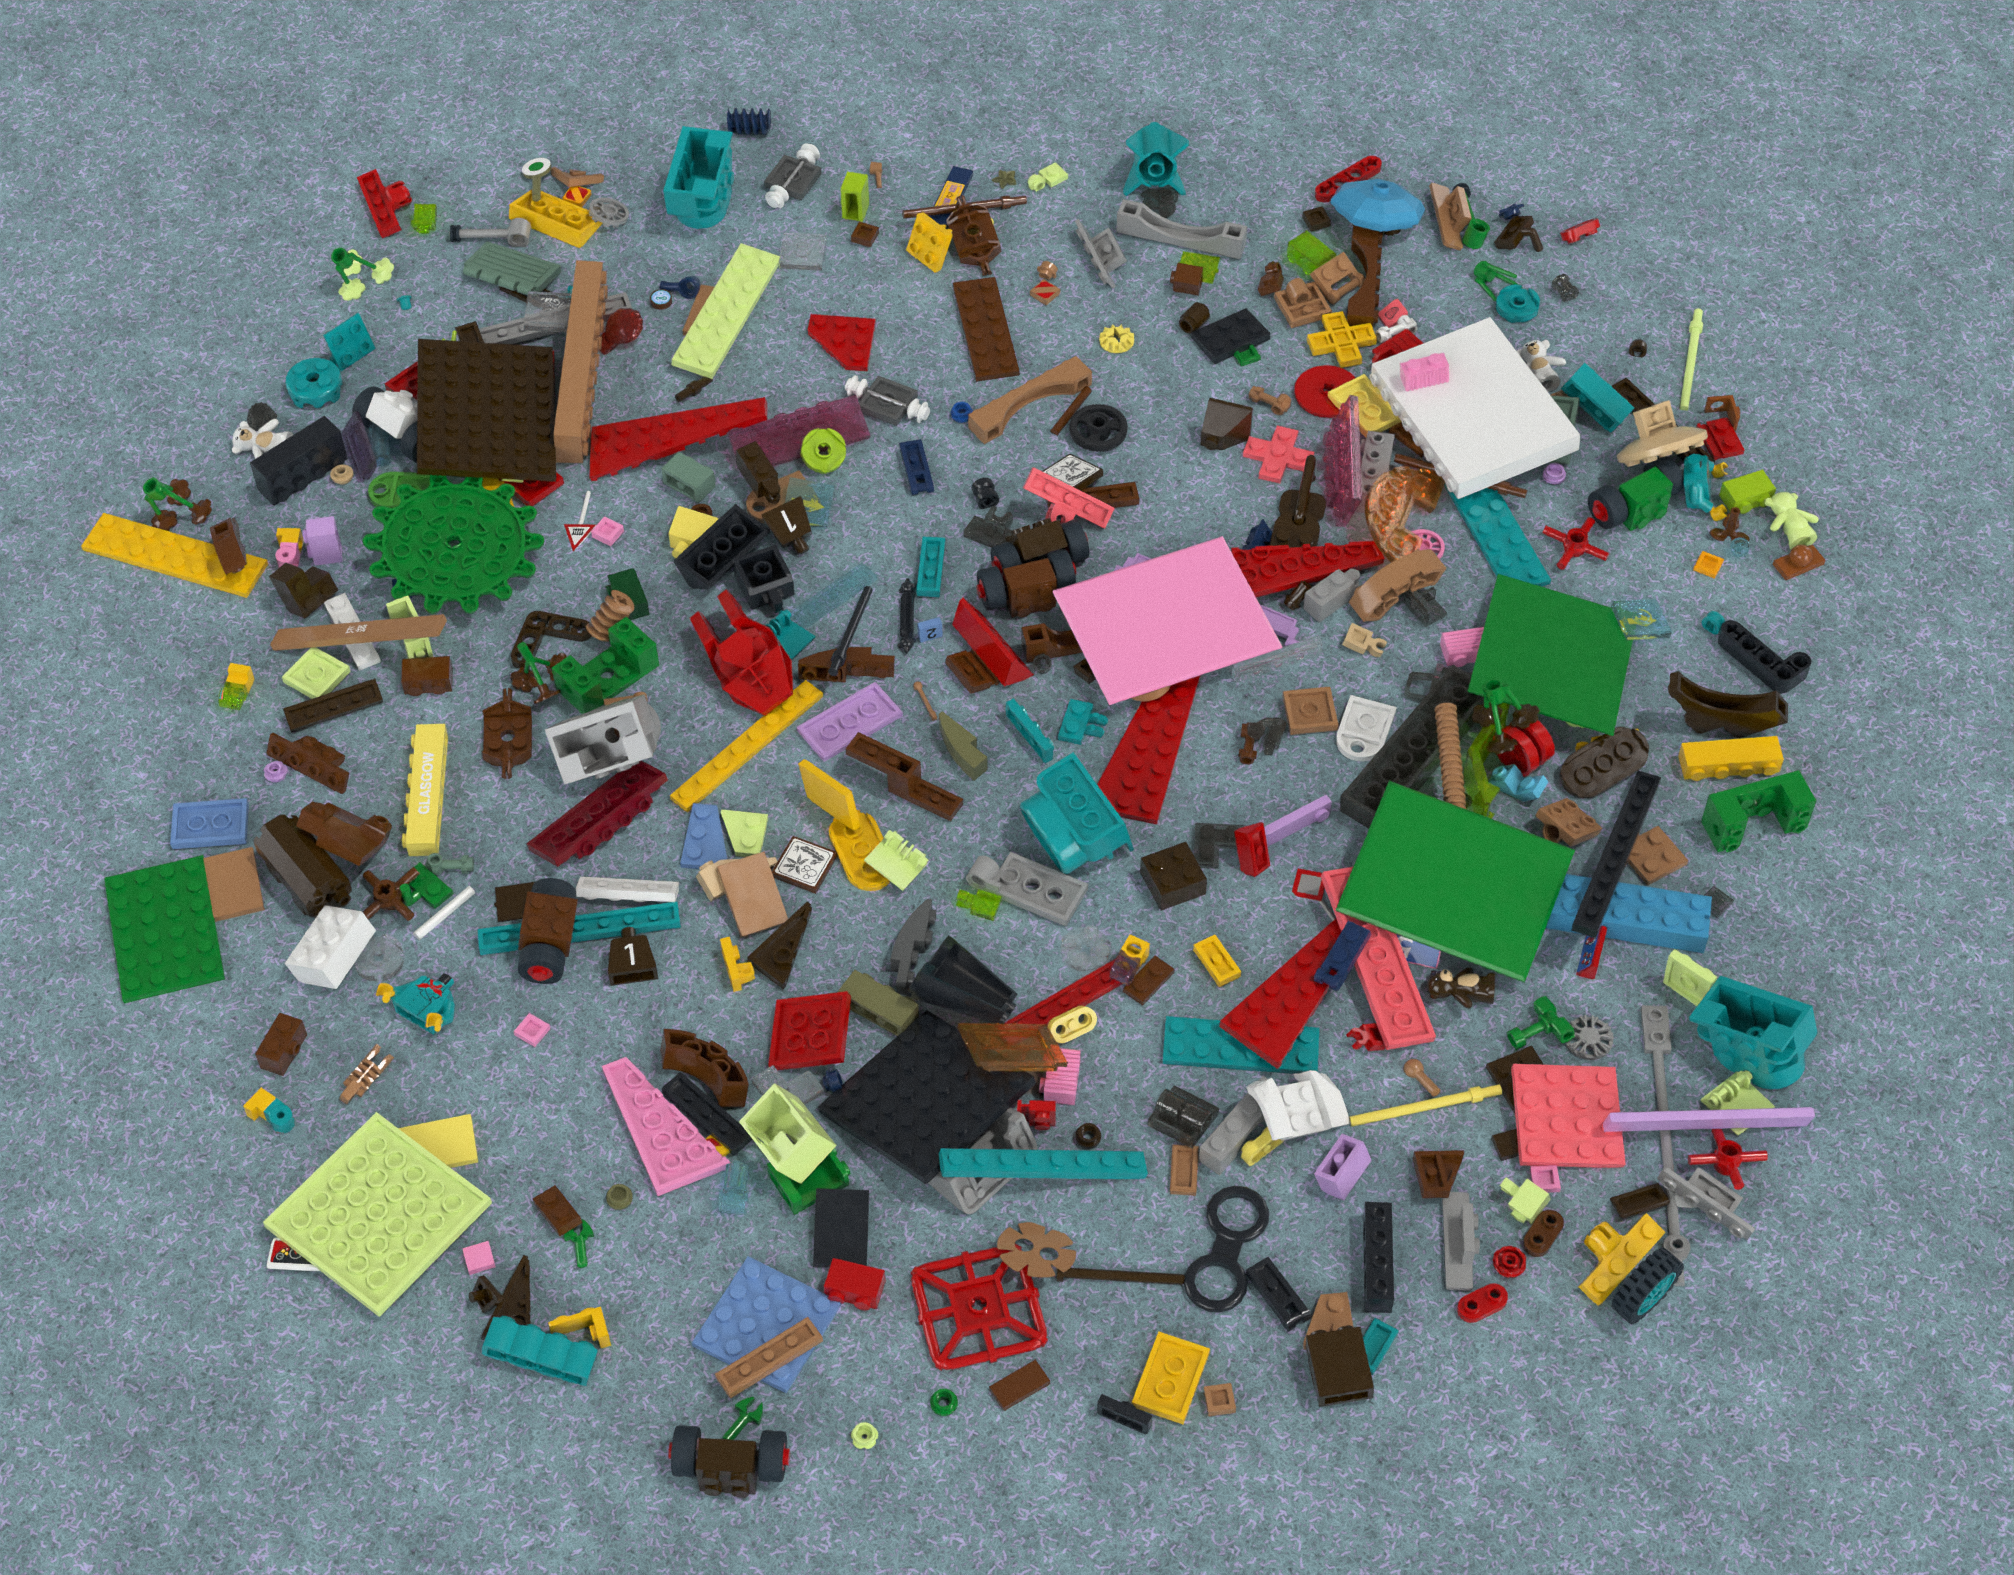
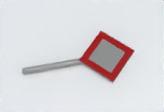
M1298 868L1292 888L1294 895L1318 901L1332 921L1336 919L1323 901L1325 887L1321 879L1322 873Z

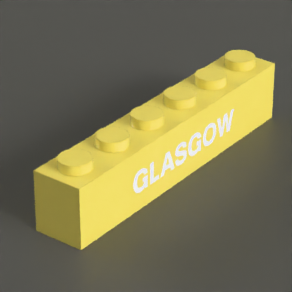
M417 724L415 734L411 735V746L414 749V754L409 756L412 773H408L407 779L410 793H406V807L409 809L408 813L404 814V826L407 828V831L402 834V846L407 848L409 856H429L432 853L439 854L448 733L445 724Z

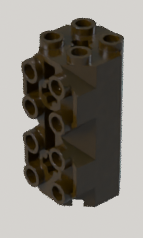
M280 814L263 824L260 829L262 835L260 838L256 836L253 840L257 853L265 861L268 871L278 883H283L291 893L294 903L304 915L317 917L325 905L340 908L350 902L351 897L349 894L352 888L349 879L328 853L316 846L317 840L314 836L296 826L299 819L296 815H291L292 818H288L286 815Z

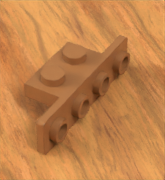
M1432 182L1429 188L1443 245L1460 251L1463 248L1460 232L1472 219L1465 190L1457 186L1450 194L1448 187Z

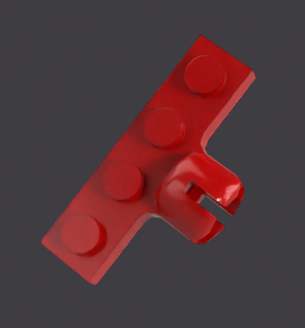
M376 169L358 176V182L382 239L401 231L402 229L395 215V210L405 207L412 202L410 192L404 186L405 183L399 180L384 187Z

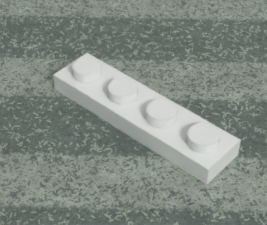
M345 593L324 602V606L334 624L360 622ZM372 642L345 645L359 671L381 662Z
M580 877L576 886V897H584L588 900L607 898L611 901L625 899L635 902L658 901L659 903H670L676 901L679 892V882Z

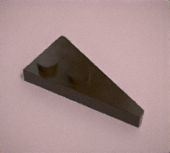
M808 901L747 957V961L751 962L755 969L782 989L787 985L812 913V907Z
M523 1255L502 1295L503 1300L496 1306L482 1333V1340L486 1338L493 1317L508 1316L519 1325L526 1326L531 1324L530 1265L528 1256Z

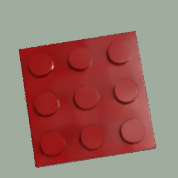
M844 991L776 1000L768 1067L772 1071L844 1063L851 1003L849 992Z

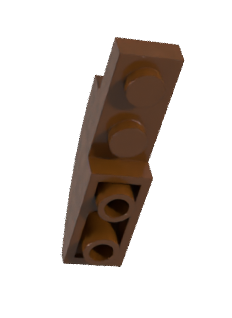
M230 517L210 527L213 544L226 575L231 572L237 573L247 565L245 547L240 540L239 525L235 518L231 519Z
M849 647L846 653L847 659L844 665L840 667L836 676H831L828 670L832 663L831 657L837 649L818 652L798 660V679L846 682L847 675L886 678L894 677L895 656L872 654V647Z

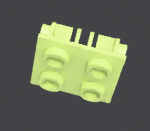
M889 830L885 834L884 839L864 861L903 891L923 870L929 860L926 858V854H923L917 848L912 851L915 847L913 844L910 848L906 847L909 841L906 840L902 843L904 838L897 834L896 831L892 832Z
M1747 1070L1735 1072L1700 1100L1710 1110L1775 1108L1751 1084L1752 1074ZM1748 1128L1730 1129L1739 1136Z

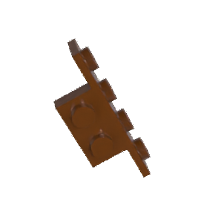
M275 733L270 734L267 748L268 756L340 794L346 792L350 773L338 767L345 760L344 754L336 751L331 746L317 741L312 736L307 735L291 742Z

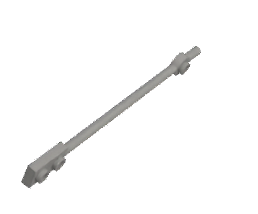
M1642 1005L1640 1010L1644 1053L1653 1054L1658 1111H1669L1663 1054L1671 1053L1667 1006ZM1660 1130L1663 1168L1667 1167L1674 1172L1670 1130ZM1665 1188L1666 1196L1670 1200V1204L1667 1205L1669 1236L1664 1240L1662 1248H1666L1683 1263V1260L1689 1255L1690 1243L1684 1236L1680 1235L1678 1206L1674 1197L1675 1191H1669ZM1673 1244H1678L1681 1248H1675ZM1682 1270L1683 1272L1678 1277L1679 1279L1674 1286H1685L1684 1270Z

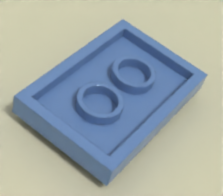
M248 799L173 804L170 840L172 849L247 844Z

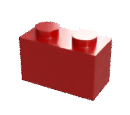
M833 1258L824 1284V1293L828 1295L829 1300L840 1302L841 1304L844 1302L851 1303L861 1310L877 1309L886 1282L885 1270Z

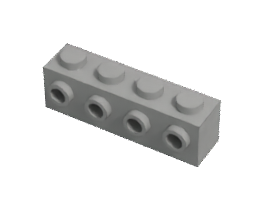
M1368 431L1367 438L1362 439L1360 452L1363 453V456H1358L1357 469L1360 470V473L1355 472L1353 486H1357V489H1352L1350 503L1354 504L1353 512L1381 515L1395 434Z

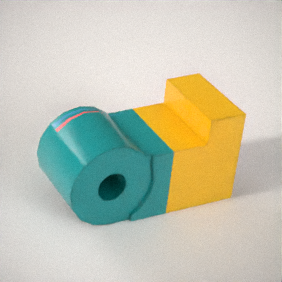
M262 1087L243 1105L249 1118L255 1121L259 1116L272 1124L274 1131L279 1134L288 1133L295 1126L291 1109Z

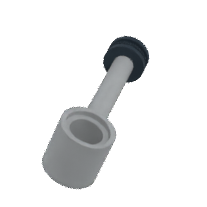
M515 218L510 222L508 229H461L460 225H451L449 236L451 242H454V240L455 242H461V238H507L509 245L512 247H526L529 244L531 224L526 219Z

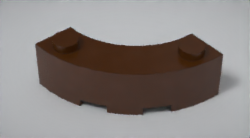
M663 1029L660 1048L662 1069L677 1070L698 1078L712 1090L720 1107H745L749 1087L746 1074L740 1063H735L727 1055L728 1051L712 1040L708 1043L698 1039L695 1033L676 1029Z

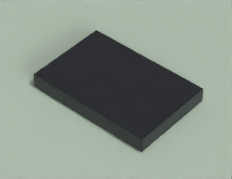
M816 1188L813 1267H830L833 1258L867 1266L869 1190Z

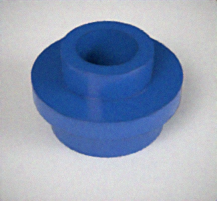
M957 402L951 409V418L956 422H967L968 415L973 410L968 403Z

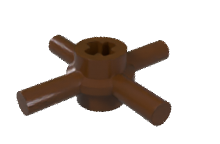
M412 867L399 880L393 882L387 879L380 881L370 870L365 871L363 878L374 888V902L363 911L366 918L369 920L380 909L397 910L407 921L411 920L414 917V913L403 903L400 886L405 883L409 884L420 873Z

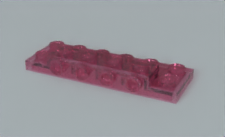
M853 395L832 402L822 401L811 408L801 407L790 414H777L772 419L744 429L730 430L728 437L735 457L736 449L756 441L772 466L802 458L800 454L802 442L805 436L814 429H833L843 437L846 445L870 438V432L857 396ZM820 446L818 447L819 453L827 451L829 448L827 446L824 448Z
M1349 395L1346 402L1341 404L1337 417H1333L1331 421V429L1323 437V445H1325L1323 462H1325L1324 479H1326L1324 496L1326 497L1327 507L1334 508L1333 515L1336 516L1337 527H1346L1362 501L1358 396Z

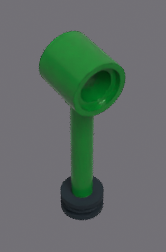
M1459 183L1453 187L1452 192L1457 186L1464 188L1472 218L1462 241L1471 249H1480L1489 233L1490 226L1481 219H1475L1468 199L1471 195L1469 186L1466 183Z

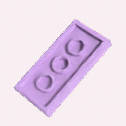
M874 682L799 725L797 731L825 762L844 751L858 732L869 736L902 717L903 712L882 688Z

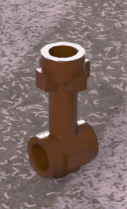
M1242 723L1241 738H1245L1244 749H1239L1238 757H1240V762L1243 764H1253L1254 759L1257 758V751L1253 750L1255 739L1260 740L1261 725H1257V723Z

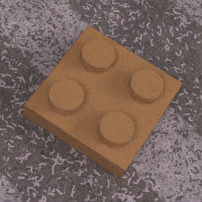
M1330 687L1283 691L1282 697L1290 735L1338 730V720Z
M1656 826L1638 836L1628 863L1648 886L1686 866L1688 859L1663 830Z

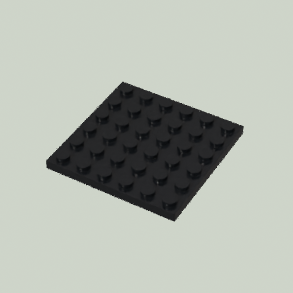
M926 1010L904 1032L894 1038L841 1085V1089L836 1090L818 1106V1110L833 1123L924 1184H927L941 1171L938 1155L941 1148L965 1149L1029 1091L1036 1084V1081L1031 1074Z

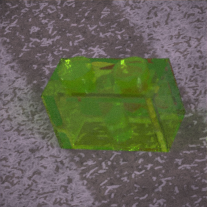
M1307 230L1288 242V260L1300 266L1306 275H1310L1314 270L1336 257V253Z

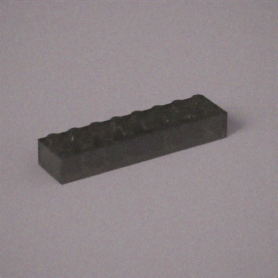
M1455 665L1450 667L1342 793L1340 801V811L1369 829L1389 781L1419 791L1440 766L1435 707L1441 703L1456 705L1460 741L1475 724L1472 720L1473 708L1476 705H1482L1484 697L1468 692L1472 675Z

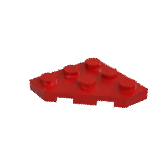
M810 315L808 335L812 339H815L845 370L868 371L876 319Z

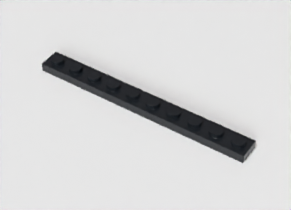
M1637 771L1573 921L1571 931L1594 938L1597 937L1658 790L1661 777Z

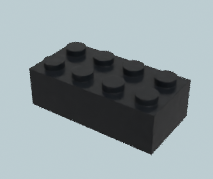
M323 416L251 461L250 465L258 491L275 506L280 502H285L289 496L298 490H304L314 480L323 478L334 467L343 465L348 458L341 431L327 417Z

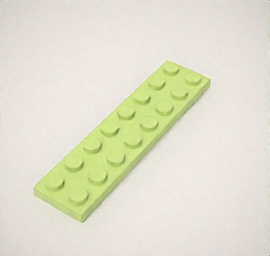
M742 243L740 244L674 354L672 366L713 379L778 268L781 260L780 256Z

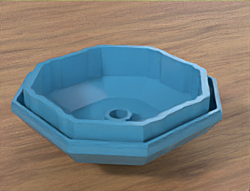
M1381 179L1344 183L1337 189L1330 202L1335 207V210L1349 220L1350 223L1380 232L1412 228L1413 225H1418L1425 213L1422 202L1403 186Z

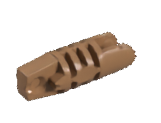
M375 1044L357 1068L343 1082L346 1089L341 1093L339 1099L348 1104L356 1094L361 1098L394 1057L388 1054L383 1058L379 1066L374 1064L371 1060L378 1055L381 1049L378 1044Z

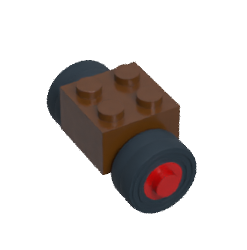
M1059 550L1048 553L1046 559L1003 569V578L997 566L980 569L977 571V594L987 611L1007 605L1011 618L1017 616L1026 617L1030 613L1038 611L1047 612L1056 607V598L1052 591L1076 583V568L1067 550Z
M556 878L540 879L533 884L531 892H527L518 950H521L518 962V973L522 978L532 983L553 984L558 982L563 976L565 957H569L578 899H576V889L564 880Z

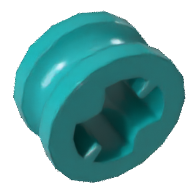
M1710 611L1702 619L1701 623L1704 629L1717 635L1725 619L1720 613Z

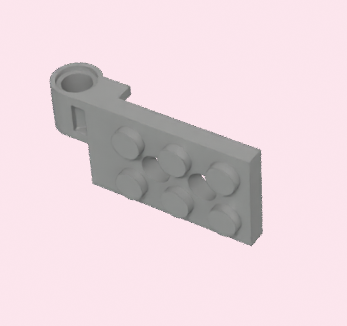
M1013 852L1009 853L1000 870L998 864L993 859L987 856H978L966 876L967 882L975 889L1064 926H1067L1088 890V883ZM1030 883H1035L1039 885V888L1030 890L1026 886ZM1057 892L1061 894V897L1059 899H1051L1048 895Z

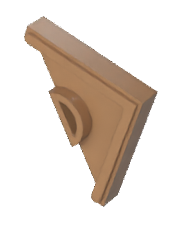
M556 167L551 168V175L568 187L604 182V175L602 173L586 175V171L570 169V173L562 172Z

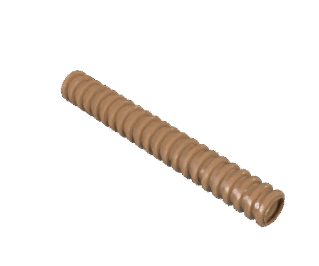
M1441 703L1435 707V719L1437 720V739L1439 740L1441 780L1443 781L1442 787L1444 788L1443 800L1466 809V795L1464 794L1465 788L1463 787L1464 775L1462 773V756L1460 753L1461 747L1459 746V727L1456 713L1457 707L1452 703Z

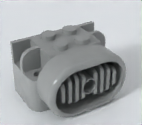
M640 695L563 720L545 729L565 785L594 775L596 779H599L616 770L617 772L627 770L631 766L638 764L639 761L653 757L661 733V724L658 714L647 703L645 695ZM614 728L619 731L620 737L615 735Z

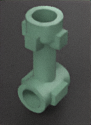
M432 853L426 860V867L434 875H440L444 870L461 869L462 874H468V872H474V857L462 855L461 859L443 860L440 854Z

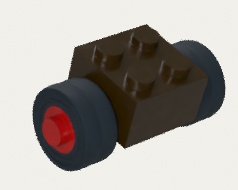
M1051 518L1033 523L1032 529L1027 525L1010 531L1012 536L1006 537L1005 543L994 546L990 550L991 565L998 567L1002 578L1003 569L1021 565L1022 561L1058 549L1067 550L1074 563L1086 560L1090 554L1087 535L1077 520L1060 524L1059 520L1052 522Z
M678 1425L674 1430L673 1440L669 1443L668 1458L671 1459L673 1476H697L699 1489L704 1491L706 1495L719 1496L722 1492L732 1493L733 1496L738 1498H745L749 1494H756L758 1477L759 1481L762 1482L783 1481L786 1466H789L790 1449L787 1448V1435L784 1431H762L759 1450H757L756 1441L701 1438L700 1427Z

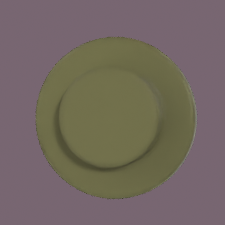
M623 1184L613 1185L606 1194L607 1204L615 1210L627 1208L633 1200L631 1189Z

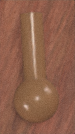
M1410 1059L1404 1064V1073L1411 1078H1415L1433 1097L1440 1093V1088L1424 1073V1066L1421 1061Z

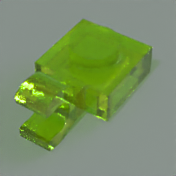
M978 889L976 895L959 890L956 897V906L966 909L971 908V915L994 921L1002 901V896Z

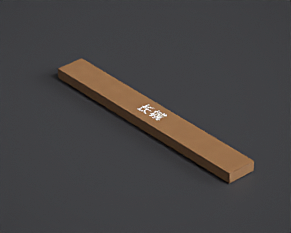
M444 614L278 629L270 645L273 651L437 637L440 636L447 619Z

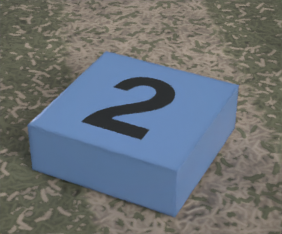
M940 617L917 623L920 643L943 636Z

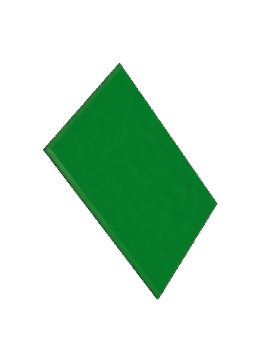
M1498 574L1468 692L1484 697L1482 689L1484 683L1491 679H1499L1503 684H1509L1510 691L1520 704L1536 705L1539 708V714L1613 736L1636 625L1625 626L1623 620H1637L1638 616ZM1506 695L1503 703L1513 705L1509 697Z
M1389 781L1335 911L1525 983L1575 850Z

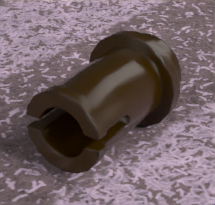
M1301 580L1290 595L1287 594L1285 596L1284 604L1291 610L1299 609L1301 607L1300 603L1304 600L1305 592L1312 587L1307 582Z

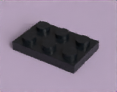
M1245 308L1191 332V338L1214 364H1217L1234 356L1236 351L1241 353L1248 350L1250 345L1255 347L1270 340V332Z

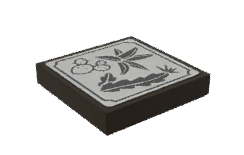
M1072 454L1066 455L1042 471L1080 491L1103 476L1102 468Z

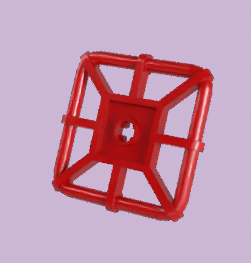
M1015 1244V1247L1022 1251V1247ZM994 1247L972 1253L964 1251L958 1256L924 1263L918 1267L915 1266L911 1271L912 1288L919 1311L917 1318L919 1324L923 1326L930 1357L935 1364V1368L942 1371L943 1369H957L987 1361L995 1363L1000 1358L1044 1347L1048 1342L1047 1328L1038 1300L1040 1297L1039 1290L1035 1288L1032 1276L1027 1275L1028 1264L1019 1271L1024 1287L1023 1290L1004 1294L1001 1280L1009 1266L1003 1261L994 1274L975 1278L972 1263L998 1258L1001 1254L1012 1252L1011 1250ZM964 1265L968 1280L950 1284L931 1273ZM922 1282H926L946 1293L950 1306L930 1311ZM980 1300L981 1304H986L982 1310L972 1308L975 1306V1301ZM1024 1300L1028 1301L1035 1329L1012 1318L1007 1304ZM954 1317L957 1330L941 1353L933 1322ZM1009 1327L1031 1340L994 1348L990 1330ZM977 1333L983 1334L987 1350L950 1358L964 1336Z

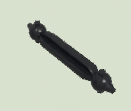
M906 578L898 590L899 593L903 594L900 606V635L902 638L897 646L902 648L906 654L916 642L915 638H912L914 633V595L912 593L917 585L910 582L909 578Z

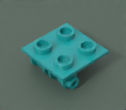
M359 313L351 316L323 335L332 353L329 360L337 364L341 372L376 349Z
M785 609L784 611L781 610L778 616L771 619L769 624L765 626L773 631L791 660H793L816 636L791 621L790 617L792 614Z

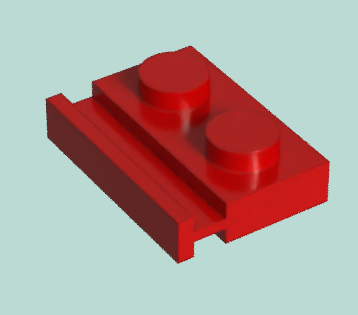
M1727 417L1707 421L1703 425L1700 423L1696 425V428L1706 429L1708 437L1703 441L1714 460L1744 454L1745 449Z
M1018 1100L1017 1111L1024 1114L1026 1121L1029 1122V1126H1034L1037 1130H1049L1050 1126L1056 1127V1101L1029 1100V1104H1022V1100Z

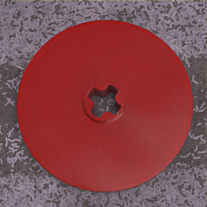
M1322 365L1310 368L1303 372L1295 383V399L1301 408L1312 415L1323 418L1343 416L1344 414L1328 398V392L1356 377L1349 371L1337 366Z

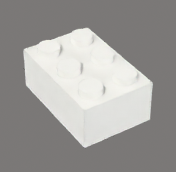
M325 905L296 948L292 951L285 965L296 979L302 983L337 989L376 930L362 911Z

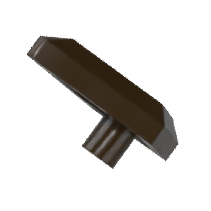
M485 1275L478 1277L473 1291L469 1292L468 1295L471 1303L478 1302L483 1313L491 1311L503 1300L502 1294Z

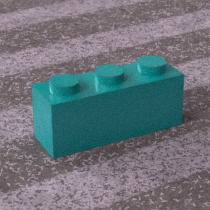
M1585 362L1560 388L1569 397L1579 398V406L1609 432H1613L1634 409L1625 398Z

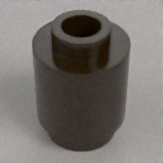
M1195 302L1181 315L1179 320L1180 328L1188 334L1198 330L1210 318L1208 307L1205 304Z

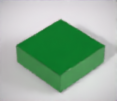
M1250 345L1246 351L1241 353L1236 351L1234 353V357L1241 367L1261 360V356L1254 345Z

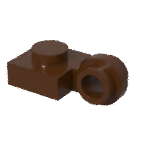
M1269 262L1265 266L1266 275L1261 277L1258 286L1261 296L1281 291L1284 281L1280 263Z

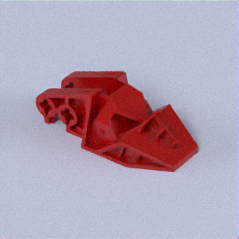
M725 589L717 598L728 615L731 625L737 630L735 633L722 641L713 631L715 629L700 611H697L689 619L703 643L713 671L720 680L722 689L730 695L735 704L766 716L793 695L792 660L769 627L748 618L743 612L742 606Z

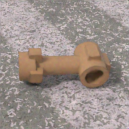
M1253 386L1249 392L1248 398L1252 399L1253 402L1262 401L1272 405L1271 410L1274 414L1282 415L1291 407V398L1286 394H1280L1276 398L1264 393V388Z

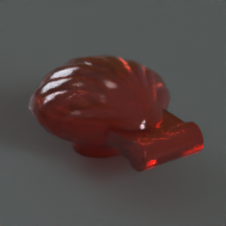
M620 308L613 312L607 320L605 332L600 336L602 337V347L599 351L605 356L619 344L636 340L643 329L641 314L632 308Z

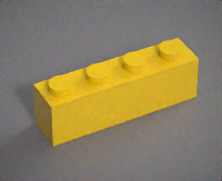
M1778 736L1681 743L1678 754L1684 779H1692L1694 781H1700L1708 777L1724 779L1735 775L1749 777L1753 774L1762 773L1769 776L1780 772L1784 760Z

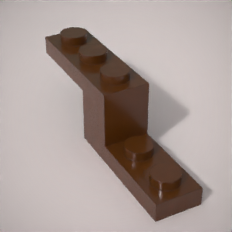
M860 732L855 735L845 749L846 755L887 774L888 792L950 822L963 806V798L921 779V762Z

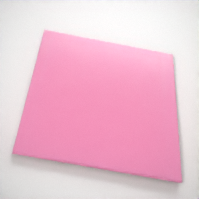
M1223 536L1052 591L1109 705L1282 648L1278 637Z

